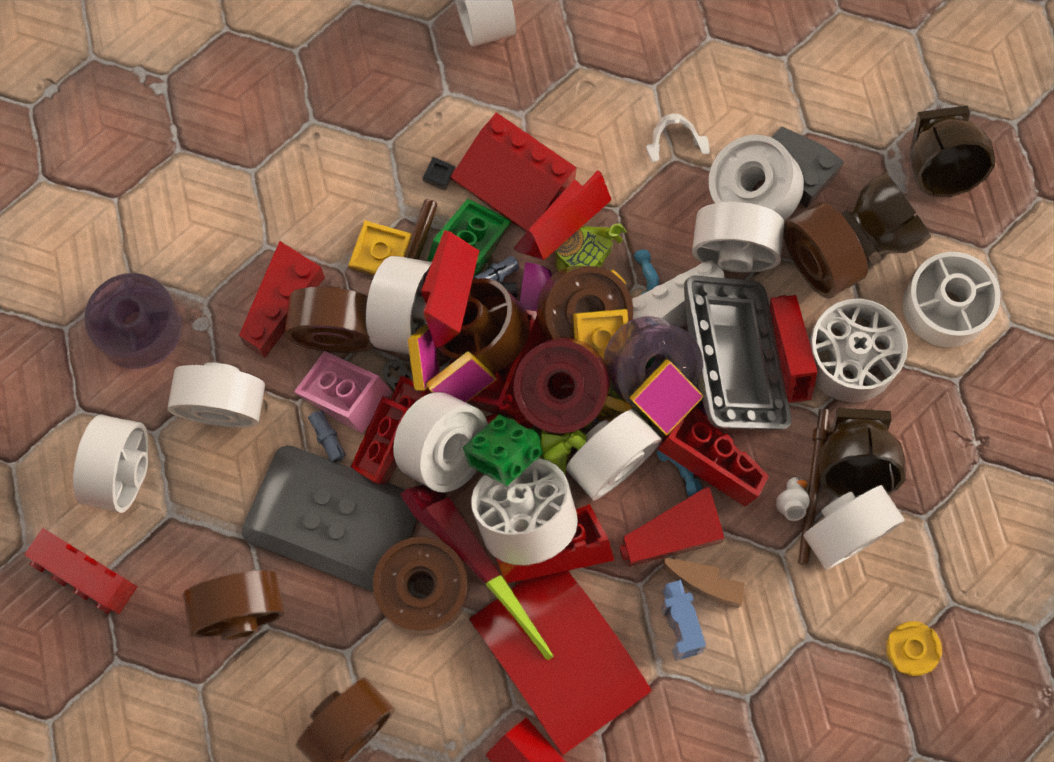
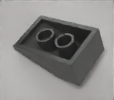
M781 126L771 138L780 142L798 163L804 181L800 203L808 208L839 174L844 161L824 145Z

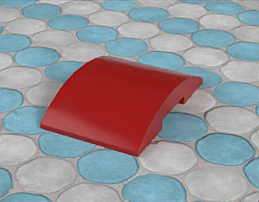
M569 571L526 579L511 589L553 654V657L549 660L543 656L528 634L499 599L469 618L473 627L518 689L562 756L652 692L623 644Z

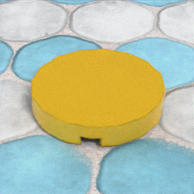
M907 621L895 627L889 634L886 642V655L891 665L898 672L907 676H922L933 671L942 656V645L937 633L932 628L919 621Z

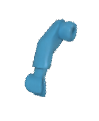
M646 249L635 251L636 254L633 255L637 263L642 266V273L646 278L647 291L642 294L659 286V277L652 263H649L651 256Z
M657 450V456L661 461L669 459L679 469L681 477L686 481V490L689 497L702 490L701 482L693 477L694 473Z

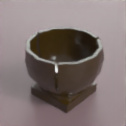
M967 105L917 112L910 158L914 181L929 196L953 197L969 192L985 181L995 167L996 161L992 141L984 130L973 122L968 121L970 110Z
M887 173L873 178L860 191L852 212L846 210L841 213L857 235L865 255L873 265L881 260L883 253H907L922 246L931 238L928 229L918 214L914 216L916 213L914 208Z
M837 408L829 438L820 449L819 474L825 490L836 497H842L852 492L857 498L881 485L888 495L901 487L906 481V460L901 442L888 432L892 421L891 411Z

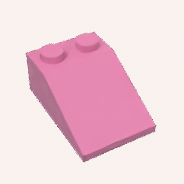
M325 351L294 391L298 396L318 409L323 410V412L335 420L362 434L370 424L381 397L388 398L392 393L380 376Z

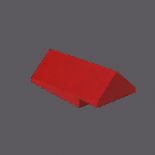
M597 170L583 186L577 180H574L530 227L513 249L519 253L545 260L612 200L602 173Z
M450 231L443 232L421 290L426 304L423 313L435 347L443 346L461 331L479 254L478 249Z
M401 375L391 399L384 396L381 397L350 468L355 469L356 472L378 484L389 482L397 468L394 458V439L397 428L408 409L420 398L432 393L428 387L425 390H415L413 380Z
M527 717L508 731L485 754L491 762H566Z

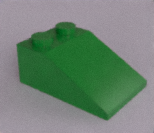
M467 198L433 239L427 261H433L443 232L450 231L479 250L473 275L476 276L484 269L510 226L511 221Z

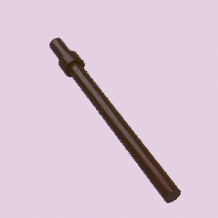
M819 409L817 427L813 430L812 440L815 442L807 493L810 502L803 522L798 564L809 565L811 547L803 535L814 526L820 485L819 454L820 449L829 438V430H827L829 410Z

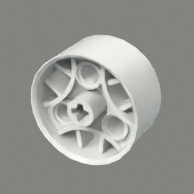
M455 0L465 34L472 47L516 35V21L512 0Z
M390 256L379 266L370 286L366 307L367 333L374 347L409 354L408 338L424 324H427L423 313L426 304L421 290L432 262Z
M847 299L834 304L821 315L808 338L818 371L815 385L826 395L845 402H863L882 393L900 372L907 357V337L901 322L885 306L871 300ZM856 318L869 321L870 327L856 324ZM831 329H839L842 332V336H835ZM816 338L820 340L821 343L816 344ZM875 342H882L886 350L878 349ZM827 350L831 362H821L817 353ZM889 361H894L893 367L890 365ZM876 365L887 377L882 382L868 372ZM848 370L852 372L854 379L846 378L843 375V371Z
M538 458L507 487L484 475L474 488L471 499L472 510L483 541L490 553L503 562L514 565H529L550 559L570 543L576 532L578 523L577 512L568 481L564 473L555 464L547 460Z

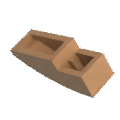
M665 558L663 569L677 581L681 580L682 584L688 589L720 604L736 608L742 605L744 582L718 578L719 567Z

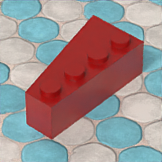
M280 240L239 333V337L244 345L266 358L285 332L289 295L298 289L319 287L325 279L323 270L319 265Z
M696 406L668 435L663 436L660 445L657 447V450L744 507L759 497L769 477L745 451L741 452L733 444L734 440L727 433L724 435L718 428L714 427L708 420L707 414L704 415Z
M588 504L576 509L578 521L576 532L570 543L552 558L535 564L514 565L503 562L495 557L498 568L506 583L615 561L609 539L591 505Z
M45 528L41 529L24 554L31 559L30 566L42 573L47 569L53 573L51 579L64 587L69 583L75 587L73 593L86 601L89 597L96 600L95 606L107 614L111 611L120 614L138 587Z

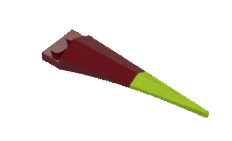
M425 485L407 488L401 493V497L414 517L456 552L503 603L547 660L551 659L553 654L455 502L450 497L446 498L445 492H437Z

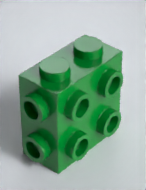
M500 414L463 446L470 467L506 487L543 454L540 443L541 438L535 430L527 429L515 420L508 419Z

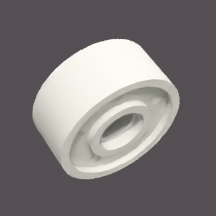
M748 135L729 143L719 152L709 173V190L715 203L741 202L759 205L778 213L784 221L797 208L803 194L804 181L798 163L780 142L764 135ZM765 180L758 190L752 191L757 182Z
M722 202L707 205L701 208L696 215L692 254L701 263L711 259L721 270L760 272L772 269L781 261L784 220L773 210L749 203Z
M944 252L927 259L915 272L903 294V313L910 328L924 341L940 347H958L977 338L994 319L1000 305V289L992 271L979 259L961 252ZM946 292L954 293L960 299V302L952 301Z
M222 363L179 366L174 370L167 410L180 418L208 425L232 428L255 427L259 424L265 383L255 376L240 372L234 366Z
M435 392L420 398L408 409L397 428L394 439V458L397 466L407 476L437 492H449L461 487L477 471L468 465L463 446L488 425L486 417L479 409L447 393Z
M630 409L610 423L608 420H604L586 434L588 437L586 444L573 456L566 470L592 500H597L617 487L653 454L662 439L635 409Z
M98 415L89 423L77 451L73 473L74 495L79 504L120 513L125 512L132 505L144 481L148 467V435L143 423L105 415Z
M881 485L857 498L852 492L838 498L821 510L825 518L805 532L803 536L825 570H829L894 530L905 519Z

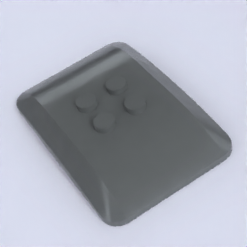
M690 276L684 282L685 308L694 366L700 392L704 396L702 400L708 420L714 427L719 429L783 430L788 428L791 424V413L765 288L759 282L751 280Z
M287 445L279 448L273 457L243 524L242 536L252 545L373 592L374 573L381 557L393 545L411 537L418 519L414 517L400 495L405 489L388 482L378 484L356 472L353 468L334 461L331 462L324 457Z

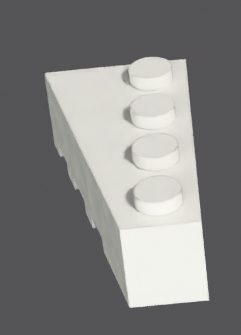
M711 259L632 299L633 320L630 331L650 354L658 350L657 345L663 340L668 342L675 337L674 332L683 325L688 327L684 297L685 280L694 275L725 278L723 271Z

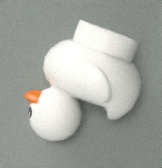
M798 477L791 478L787 482V490L776 498L778 511L791 521L802 519L806 515V509L810 502L809 495L805 491L808 483Z

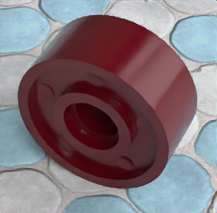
M568 337L550 339L533 348L521 360L514 377V395L523 415L533 425L553 433H569L588 425L603 408L610 388L609 372L600 354L589 344ZM563 372L571 376L575 385L572 394L562 395L554 389L552 379L555 373Z

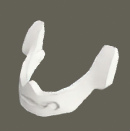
M679 114L664 116L653 130V143L646 145L650 161H658L659 138L663 128L668 124L681 123L685 128L691 130L695 146H698L703 154H709L710 152L708 138L706 136H699L693 124Z

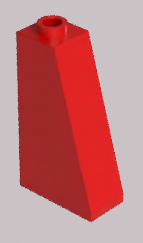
M780 295L771 298L770 312L788 403L812 400L818 371L797 295Z
M710 487L700 490L625 535L622 541L623 545H619L623 561L628 560L629 567L722 543L725 537Z

